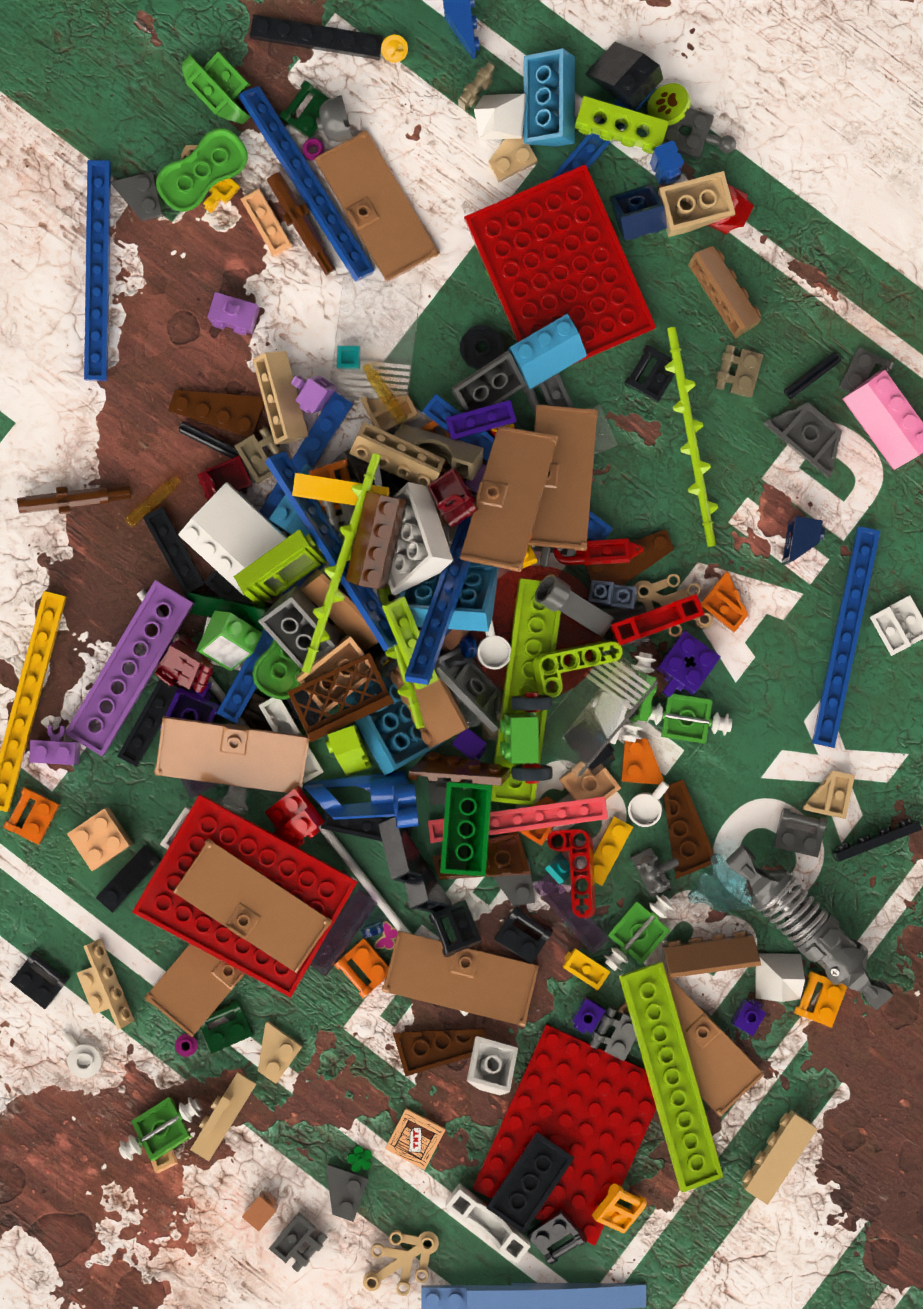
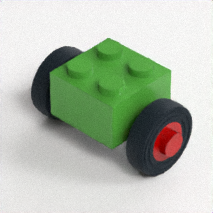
M525 692V695L513 696L511 699L512 709L523 710L528 713H503V719H500V732L503 733V742H500V754L504 755V759L511 764L525 763L524 765L512 767V779L525 781L528 784L550 780L553 776L552 766L539 764L538 717L535 716V712L551 709L552 697L539 695L538 692Z

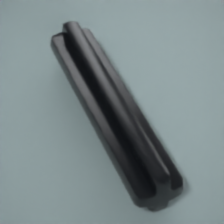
M836 352L831 353L785 388V395L789 399L795 397L841 362L840 356Z
M187 422L181 423L178 430L181 434L232 459L239 456L235 446Z

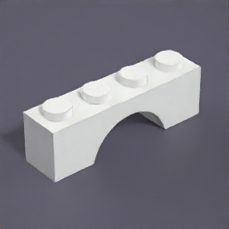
M459 1183L446 1199L445 1207L462 1221L478 1228L496 1245L499 1251L517 1264L531 1247L530 1239L486 1209V1203Z

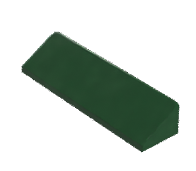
M188 592L187 598L195 603L190 610L191 614L211 618L214 611L230 612L252 627L265 630L258 620L269 609L268 607L200 592Z

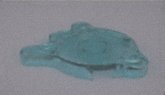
M719 853L712 855L710 859L712 873H701L699 875V886L689 892L688 900L693 904H708L714 910L723 913L734 909L748 910L751 908L752 898L749 895L745 878L727 867Z

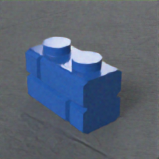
M671 140L654 149L649 164L653 172H656L655 177L658 183L670 185L679 180L678 176L681 174L684 161L681 154L678 153L675 141Z

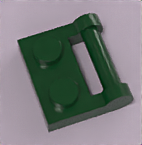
M304 80L300 85V91L285 111L282 110L279 118L306 138L311 139L319 131L316 118L320 117L319 109L330 98ZM308 94L311 95L313 98L298 119L292 118Z
M238 998L232 1000L231 1004L215 1010L200 1027L211 1054L254 1035ZM230 1013H236L237 1018L212 1029L209 1028L208 1023Z

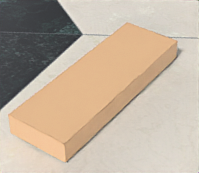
M260 188L241 198L244 207L273 257L293 247Z

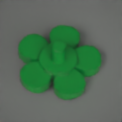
M361 1146L354 1147L355 1155L353 1153L347 1155L348 1163H353L351 1170L359 1172L361 1167L363 1170H368L371 1167V1163L368 1161L372 1158L371 1151L365 1150L363 1152Z

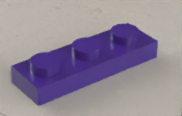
M508 400L450 416L445 421L452 441L516 423V418L511 401Z

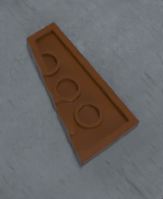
M175 390L168 411L247 438L255 434L264 408V401L260 396Z
M665 529L633 541L632 543L643 547L644 551L630 559L628 563L585 565L590 581L613 582L615 585L626 584L674 550L667 530Z
M427 752L409 771V779L417 780L418 776H426L428 781H438V778H451V782L455 783L469 779L472 784L502 786L510 776V768L503 767L500 764L483 763L479 760L462 759L459 756H446L438 752Z
M681 779L669 784V788L663 794L672 858H676L679 861V865L674 867L675 879H678L718 861L684 780Z
M518 831L488 840L486 877L531 874ZM442 854L432 857L439 880L485 877L440 873Z
M485 1028L393 1032L405 1076L472 1057L475 1037L488 1039Z

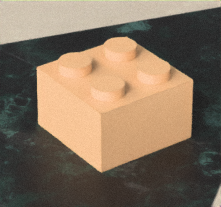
M104 808L67 833L91 871L100 868L133 845V842L110 808Z

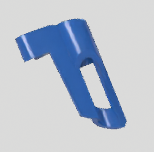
M404 771L391 772L385 776L383 773L307 781L305 786H303L334 820L395 816L396 828L419 826L415 784L408 783ZM357 786L370 792L371 802L341 805L327 789Z

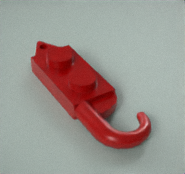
M629 538L587 541V550H576V556H563L558 551V548H554L553 553L555 559L564 565H598L628 563L630 559L643 552L644 548L630 542Z

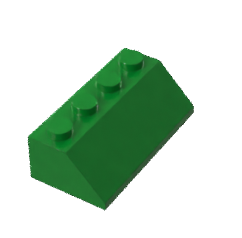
M447 782L440 873L486 877L492 785Z

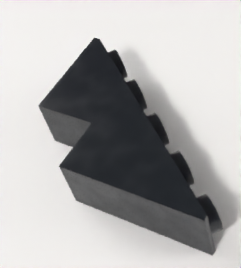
M395 816L378 824L391 880L405 884L410 908L433 913L451 906L450 899L406 829L396 828Z

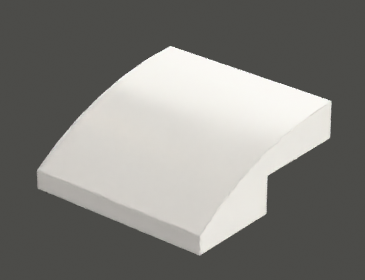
M911 595L870 617L891 656L923 639V617Z

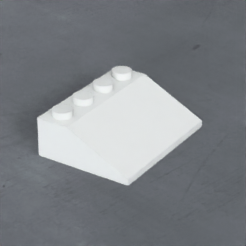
M228 482L213 495L178 534L241 594L243 592L233 576L287 538Z
M407 482L393 496L406 499L407 502L388 579L392 595H397L441 573L453 561L428 486Z

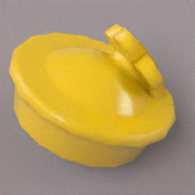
M389 35L382 42L381 52L387 61L397 63L406 57L408 45L406 40L400 35Z

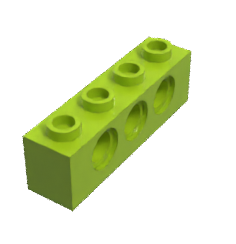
M584 96L575 128L583 134L590 135L593 133L600 135V138L603 140L612 141L613 139L621 142L623 146H636L642 148L646 153L653 154L654 149L663 143L669 121ZM602 117L605 123L597 124L594 118ZM623 123L627 129L620 131L615 125ZM637 130H645L648 135L640 137L637 134Z

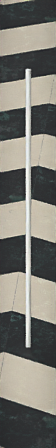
M143 589L137 593V596L143 601L147 593ZM158 608V614L161 617H165ZM178 633L176 634L175 638L173 639V642L176 640V638H177L178 636H180ZM210 676L208 680L212 682L210 690L222 704L226 694ZM240 716L237 724L250 728L246 724V720ZM320 825L318 828L321 830V833L397 931L410 933L333 832L321 829ZM460 1011L463 1016L468 1014V1012Z

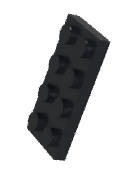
M536 1131L487 1204L486 1209L524 1234L574 1160V1156Z

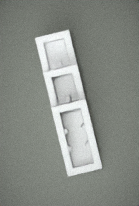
M271 698L258 705L274 732L302 735L282 700ZM309 745L303 777L304 783L324 772Z

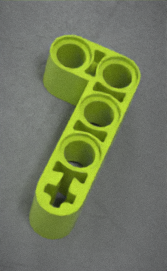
M603 640L538 654L533 660L538 691L546 696H558L562 691L561 673L615 662L622 656L621 645L619 646L614 641ZM610 647L612 648V651L609 652V655L600 652L610 650ZM587 650H591L592 657L586 661L585 653ZM569 654L571 661L568 665H565L563 659ZM548 658L550 665L544 670L542 662ZM552 681L553 689L547 692L546 684Z

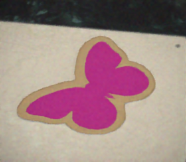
M384 921L382 924L383 936L375 942L374 947L376 949H393L394 940L398 933L397 929L393 928L387 921Z

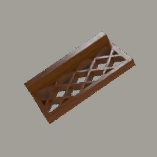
M370 653L287 691L311 742L394 703ZM364 660H368L371 666L368 676L356 672L359 663ZM343 670L352 673L347 686L335 682L338 673ZM372 673H374L376 679L371 678ZM334 675L332 680L326 679ZM355 675L366 678L362 691L351 687ZM322 680L331 683L327 696L315 692L317 683ZM369 681L378 682L382 691L375 695L366 693ZM334 684L346 688L342 701L330 697ZM313 685L312 690L306 689L307 687ZM301 690L309 692L310 696L307 704L298 703L294 694ZM349 690L361 694L358 703L352 705L345 702ZM313 694L326 698L321 711L309 707ZM364 695L369 696V698L363 700ZM328 700L340 703L337 713L332 715L324 712ZM344 705L349 706L348 708L342 710ZM300 707L305 708L303 713H302ZM308 709L320 713L318 721L308 726L305 720ZM323 715L329 716L325 719H322Z

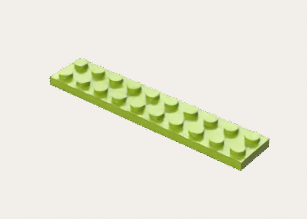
M519 578L510 642L511 653L507 664L500 719H503V713H528L523 710L512 709L511 699L513 696L525 695V692H538L539 695H543L536 686L533 660L540 653L556 650L561 611H551L535 600V593L541 582L538 580ZM548 658L542 662L544 670L550 665ZM551 681L546 684L547 692L550 691ZM547 710L535 712V716L538 717L539 764ZM499 728L494 764L509 767L510 776L502 786L492 785L491 801L534 806L537 783L528 784L525 781L512 779V767L524 765L525 763L511 764L504 759V755L500 754V742H503V733L500 732Z
M659 961L619 975L680 1191L684 1193L723 1178L663 962Z

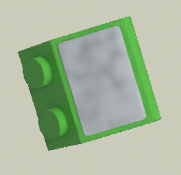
M214 611L196 651L228 671H232L254 653L262 632L230 612Z

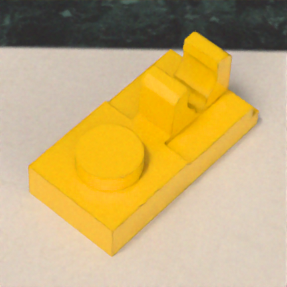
M574 948L572 953L568 951L564 957L566 961L562 967L596 990H599L610 974L608 969Z

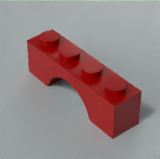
M694 594L649 612L614 623L610 628L615 642L620 646L704 615L698 595Z

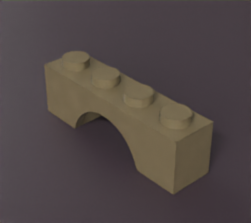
M401 424L394 433V436L444 458L451 469L453 468L459 472L461 478L472 481L483 466L482 447L459 440L451 441L449 437Z

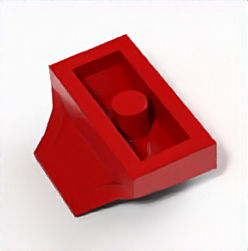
M729 184L728 188L735 215L708 225L725 235L732 229L744 227L754 207L748 200L747 194Z

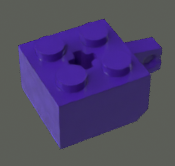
M683 631L656 668L666 676L664 680L668 682L662 693L667 697H671L676 689L679 691L685 689L693 695L721 656L686 631ZM690 659V660H691L690 664H691L692 666H689V667L687 668V667L685 666V664H686V661H685V660Z
M208 681V685L203 693H198L194 689L190 692L179 687L165 716L189 720L190 718L187 717V714L194 712L195 721L215 723L218 717L216 713L220 704L211 701L212 695L208 694L212 682Z

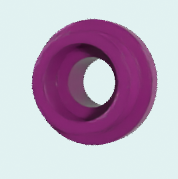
M316 138L306 140L302 147L304 156L311 161H315V158L325 151L323 143ZM316 147L318 150L316 153H311L310 149Z
M188 1034L179 1036L175 1042L177 1053L183 1057L193 1055L198 1047L196 1038ZM188 1042L190 1044V1048L184 1049L182 1047V1043Z

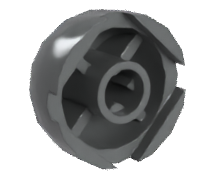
M342 95L327 99L319 109L320 117L316 118L318 130L324 131L326 137L331 141L342 142L353 139Z

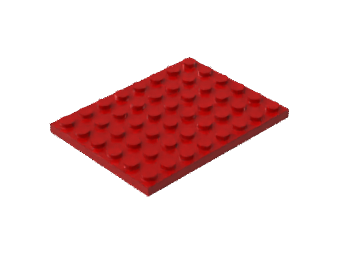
M586 164L464 216V221L517 342L568 314L580 335L587 354L585 358L574 363L577 364L656 329Z
M199 793L132 913L291 998L358 881ZM211 839L215 844L332 920L331 925L324 931L297 973L173 892L200 853L206 840Z
M546 1024L472 1190L492 1198L535 1132L538 1131L572 1154L574 1160L535 1218L544 1221L560 1209H563L585 1233L587 1242L596 1245L604 1224L597 1222L592 1214L606 1198L609 1187L612 1184L622 1187L657 1109L645 1068L630 1061L616 1058L599 1047L594 1049L590 1046V1043Z

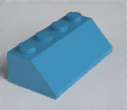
M563 48L524 56V93L526 94L524 143L551 147L575 144V56Z

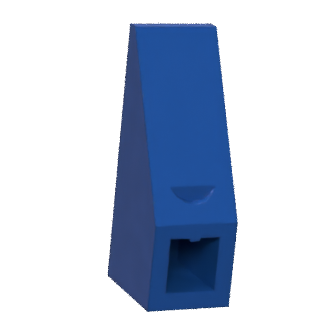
M443 0L445 20L471 58L476 59V51L480 50L479 38L474 37L473 29H477L476 15L471 14V8L475 7L474 0Z

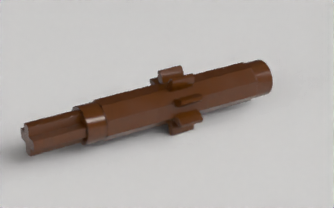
M280 172L267 178V182L286 213L283 215V219L289 227L293 224L311 256L315 257L326 276L334 272L336 268L325 252L326 248L307 218L310 211L306 204L300 205Z
M64 486L56 487L57 493L17 498L19 514L59 509L60 514L71 513L70 508L131 499L130 486L68 491V487Z

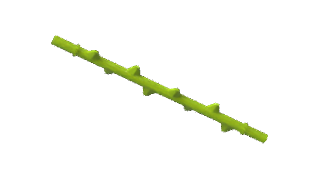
M676 327L667 328L671 347L670 353H672L673 360L665 366V369L676 374L680 401L673 406V411L683 414L688 442L680 450L682 453L691 455L695 483L688 488V492L697 495L699 498L703 520L702 526L704 525L707 547L716 546L712 525L714 522H712L711 514L718 509V504L709 502L707 498L703 474L711 468V465L700 460L696 432L703 427V422L693 419L688 392L696 384L694 381L685 379L680 352L682 350L679 347Z
M372 453L366 474H364L363 483L353 485L351 488L358 499L350 523L340 527V532L345 539L335 566L326 567L324 571L331 578V582L323 606L313 610L318 621L310 646L307 647L308 652L301 670L310 674L316 654L319 652L320 642L327 641L330 638L329 634L325 631V626L333 603L344 600V595L338 590L346 562L351 559V547L358 529L366 491L370 492L373 480H375V473L381 458L379 454Z
M387 585L384 589H377L382 605L389 603L390 586ZM396 645L388 649L385 654L387 657L397 659L404 684L398 690V694L408 698V707L411 708L416 729L425 727L419 707L420 702L417 700L413 683L406 682L405 680L407 666L399 646Z

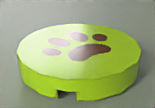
M678 83L665 84L655 90L650 96L647 112L649 116L669 121L668 126L676 124L683 119L687 108L689 110L691 97L682 85Z

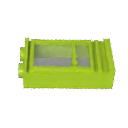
M299 529L233 577L244 595L257 605L264 607L266 606V601H271L273 596H278L319 567L321 562L325 564L326 560L310 534L305 535Z

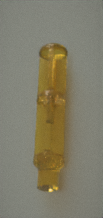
M366 364L362 368L367 375L366 379L372 385L397 424L403 423L408 417L391 393L378 371L374 370L370 364Z
M175 475L169 481H165L134 511L125 517L126 524L134 528L144 516L153 511L169 494L174 492L175 487L181 482L179 478Z

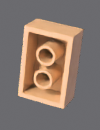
M346 635L337 643L334 649L313 663L310 674L301 671L295 678L300 684H303L365 654L351 636ZM368 660L359 663L356 670L357 673L368 676L371 668ZM344 670L339 672L335 682L347 686L352 673ZM334 675L326 679L332 680ZM355 675L351 687L357 689L366 682V678ZM324 680L318 682L315 692L327 696L331 683ZM334 684L330 697L342 701L346 688ZM313 685L307 687L306 689L312 690ZM313 694V701L322 710L326 698ZM328 700L324 712L330 711L338 702Z

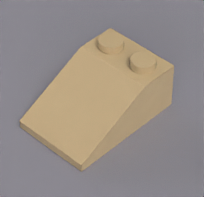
M724 171L661 187L657 193L664 204L668 237L687 233L735 215Z

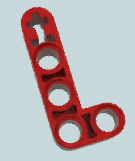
M580 829L553 831L547 837L548 846L554 851L570 852L573 913L580 918H590L596 911L592 836L590 833ZM580 834H584L586 837V842L582 846L576 844V838ZM561 835L564 843L557 848L554 844V839ZM584 856L587 860V865L580 869L577 866V861L580 857ZM585 879L588 882V888L581 892L578 888V883L580 880ZM578 895H589V898H584L583 902V898H578ZM583 904L589 906V909L585 910V914L579 909Z

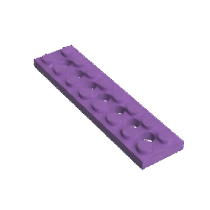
M154 581L67 728L66 735L100 756H105L159 665V661L162 660L195 604L194 602L159 581ZM163 604L169 608V614L166 617H161L158 614V608ZM152 623L158 628L157 634L153 637L147 634V627ZM139 643L145 644L147 648L146 653L142 656L138 655L135 651L136 645ZM127 662H132L135 665V671L131 675L126 674L124 671V666ZM116 681H120L124 685V690L120 694L113 691V684ZM105 700L110 701L113 706L109 713H105L101 707ZM94 719L101 723V729L98 732H94L90 728V724Z

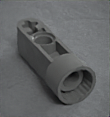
M553 574L546 576L540 582L535 593V600L551 611L559 610L604 638L615 618L570 591V585Z

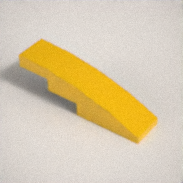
M295 473L292 496L356 505L358 497L351 488L353 485L362 483ZM372 485L370 492L389 496L390 488Z

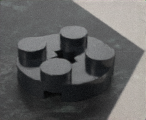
M487 325L471 327L460 341L462 359L468 367L475 370L481 369L504 352V343L501 335ZM480 342H483L484 346H488L484 353H480V351L475 349V347L479 346Z

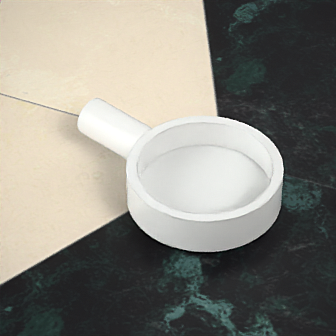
M491 621L489 632H486V637L478 644L477 658L483 666L489 669H500L509 662L511 647L504 638L495 635L493 621Z
M662 781L653 793L643 792L632 798L628 806V814L636 825L649 827L658 822L662 815V804L659 799L669 788V785Z
M69 1031L62 1036V1039L72 1050L67 1061L71 1073L79 1078L94 1076L100 1070L103 1063L101 1051L90 1043L78 1044Z

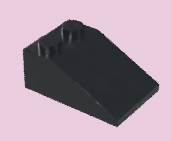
M614 42L585 73L588 78L633 111L663 80L661 67L657 62L646 54Z

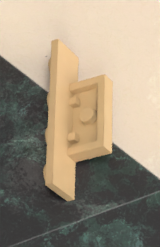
M101 938L83 946L92 967L78 972L77 976L93 1015L109 1009L117 1029H121L134 1022L135 1020Z
M237 1072L222 1098L217 1096L211 1108L214 1111L211 1116L206 1115L199 1125L202 1131L191 1147V1151L210 1161L257 1083Z

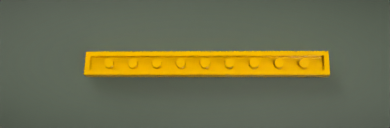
M43 591L0 751V811L4 812L10 811L67 598L66 596Z

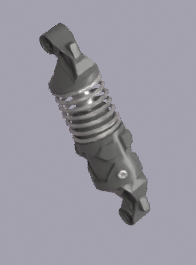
M742 844L726 859V862L737 874L749 880L753 890L752 905L758 911H763V916L769 917L770 923L776 922L775 927L777 929L782 928L781 933L783 935L788 934L787 939L794 941V946L808 960L818 962L825 969L826 977L834 985L844 984L850 989L864 993L863 996L867 1002L878 1010L894 993L884 981L870 978L867 971L868 949L860 942L849 938L839 928V921L829 911H826V908L819 909L820 902L813 903V896L806 898L808 891L803 890L800 892L802 885L797 884L794 886L796 879L786 869L769 871L758 868L755 864L756 857ZM775 905V908L769 913H767L769 908ZM781 911L780 915L777 918L773 919L775 914ZM786 917L785 922L779 925L781 920Z

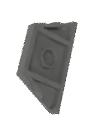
M805 403L763 423L765 427L826 478L831 477L842 430L810 403Z
M471 657L462 661L451 662L445 666L442 664L435 668L437 676L493 733L500 728V723L497 722V714L501 712L500 698L502 689Z

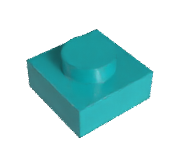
M337 346V369L360 370V346Z
M561 852L545 867V870L559 885L571 875L570 862Z

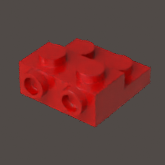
M299 786L265 811V814L277 828L274 834L298 848L305 843L304 837L308 835L311 839L321 831L318 827L325 822Z

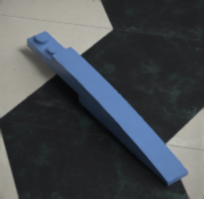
M511 1283V1285L421 1286V1309H631L646 1307V1283Z

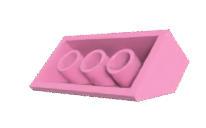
M886 370L876 372L842 398L893 470L923 453V422Z

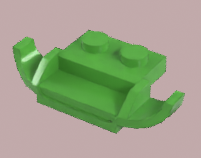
M217 52L205 66L200 65L191 53L182 62V71L186 84L215 115L226 120L244 124L251 116L238 105L236 100L241 92H244L251 84L220 52Z

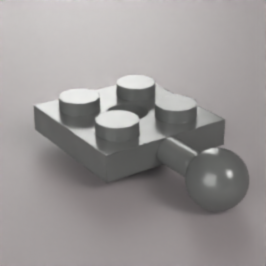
M687 108L682 120L667 127L662 143L665 144L671 140L675 141L678 153L700 159L705 142L719 146L723 153H731L736 148L734 137L726 135L720 138L709 134L714 118L713 115L689 108V110ZM683 126H688L691 128L692 133L688 136H683L679 130Z

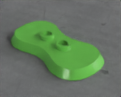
M225 128L211 130L201 139L197 148L189 156L166 165L159 172L156 179V187L161 198L176 211L185 212L196 208L203 201L212 186L222 180L238 175L244 169L248 161L247 149L241 139L232 131Z
M273 640L270 647L256 661L253 668V680L258 689L264 694L275 699L285 700L290 698L287 691L300 685L295 676L301 672V669L282 647Z

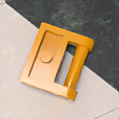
M809 971L807 986L799 1007L796 1006L794 1013L832 1028L847 986L844 984L834 985L827 977ZM817 982H821L823 984L813 1010L810 1012L807 1008Z
M612 1184L609 1187L608 1195L599 1204L592 1216L597 1222L624 1234L645 1209L647 1200L640 1195L635 1196L623 1190L620 1185ZM622 1199L632 1204V1206L628 1209L618 1204L617 1201Z

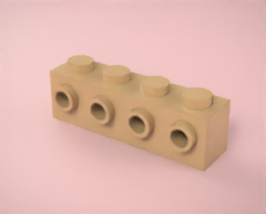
M265 352L254 358L253 363L275 445L295 443L308 437L302 409L299 407L300 404L295 401L298 394L296 387L291 384L293 375L287 352Z
M364 421L349 454L368 463L372 453L381 455L379 461L381 469L412 483L428 486L438 478L445 461L442 457Z
M793 1110L782 1116L779 1122L780 1127L776 1132L771 1133L767 1140V1147L764 1151L761 1150L754 1160L755 1165L751 1170L748 1169L742 1178L744 1189L767 1205L817 1131V1128L811 1122Z

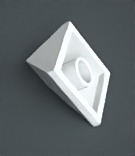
M526 94L483 95L474 108L479 138L481 140L522 138Z
M759 953L761 966H756L755 998L779 1002L801 999L805 981L801 954Z

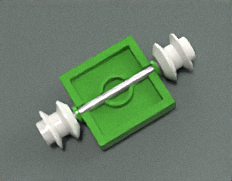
M640 652L639 656H634L638 659V663L632 665V667L638 671L637 676L651 686L647 688L631 676V680L644 688L646 692L642 693L631 684L629 685L630 688L642 697L639 699L628 691V695L638 702L636 704L631 702L630 705L633 708L631 710L628 709L625 717L630 722H624L622 725L624 732L619 733V735L623 736L622 740L634 743L636 738L641 739L637 732L643 729L640 724L635 722H648V718L653 710L651 705L652 698L657 690V677L645 674L654 671L651 668V662L656 660L652 659V654Z
M672 694L671 697H667L665 711L661 704L658 703L656 707H653L652 714L648 718V721L654 720L655 725L663 719L661 737L706 744L708 727H711L713 734L720 730L724 736L732 728V719L729 718V714H726L725 717H720L719 712H717L710 718L712 700Z
M656 895L658 901L656 903H649L651 910L654 912H649L640 903L635 901L607 935L621 946V950L611 947L613 952L611 956L605 955L607 958L605 963L611 969L616 971L618 968L622 971L620 965L623 962L628 963V957L625 955L627 953L642 965L671 931L657 919L658 916L667 918L665 912L668 909L674 910L670 907L673 902L666 896L662 895L659 897Z
M171 1097L166 1098L131 1121L139 1137L129 1135V1141L126 1143L121 1140L120 1147L118 1148L120 1154L124 1159L128 1158L132 1161L134 1153L142 1154L143 1146L151 1161L160 1158L192 1137L183 1120L191 1123L192 1116L197 1115L201 1117V1104L196 1098L193 1100L191 1097H188L186 1105L181 1102L179 1103L178 1111Z

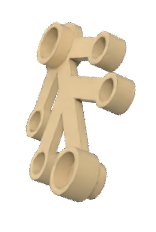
M671 574L667 579L653 584L648 581H639L634 585V587L638 588L636 600L645 605L646 612L654 610L652 601L660 604L662 607L694 595L689 591L691 586L697 588L696 594L698 595L700 593V586L696 583H691L687 588L666 596L656 593L668 586L671 588L678 586L680 577L677 574ZM670 577H675L677 579V583L675 585L670 584ZM643 587L648 590L645 596L640 594V589ZM703 611L704 615L708 617L706 624L701 622V617L693 619L698 628L705 629L712 625L713 616L708 611ZM676 625L679 629L676 635L672 634L671 628H668L669 635L672 637L679 636L682 633L681 626Z
M393 1230L389 1237L390 1243L396 1246L401 1243L415 1245L409 1250L386 1247L381 1243L373 1244L371 1255L374 1258L378 1259L386 1256L397 1259L378 1272L368 1271L363 1278L364 1287L368 1291L377 1290L382 1280L402 1267L401 1278L397 1284L396 1291L399 1295L406 1296L410 1291L409 1278L412 1262L419 1254H421L420 1265L415 1272V1279L419 1283L426 1282L429 1275L427 1268L430 1254L434 1253L439 1245L437 1235L431 1231H424L419 1236L404 1234L399 1230ZM398 1234L400 1240L394 1241L392 1236ZM425 1240H430L432 1244L431 1246L426 1247L424 1246L423 1242ZM379 1247L381 1248L382 1252L380 1254H376L373 1251L374 1248ZM424 1272L426 1276L425 1278H419L417 1274ZM374 1279L376 1284L371 1286L368 1284V1280ZM406 1285L407 1290L401 1291L399 1286Z

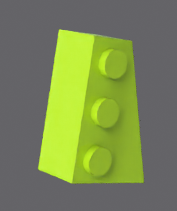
M357 725L327 734L329 739L325 741L329 753L334 752L346 776L372 767Z

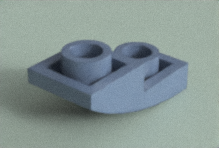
M591 580L588 602L635 611L638 588L615 585L613 582Z

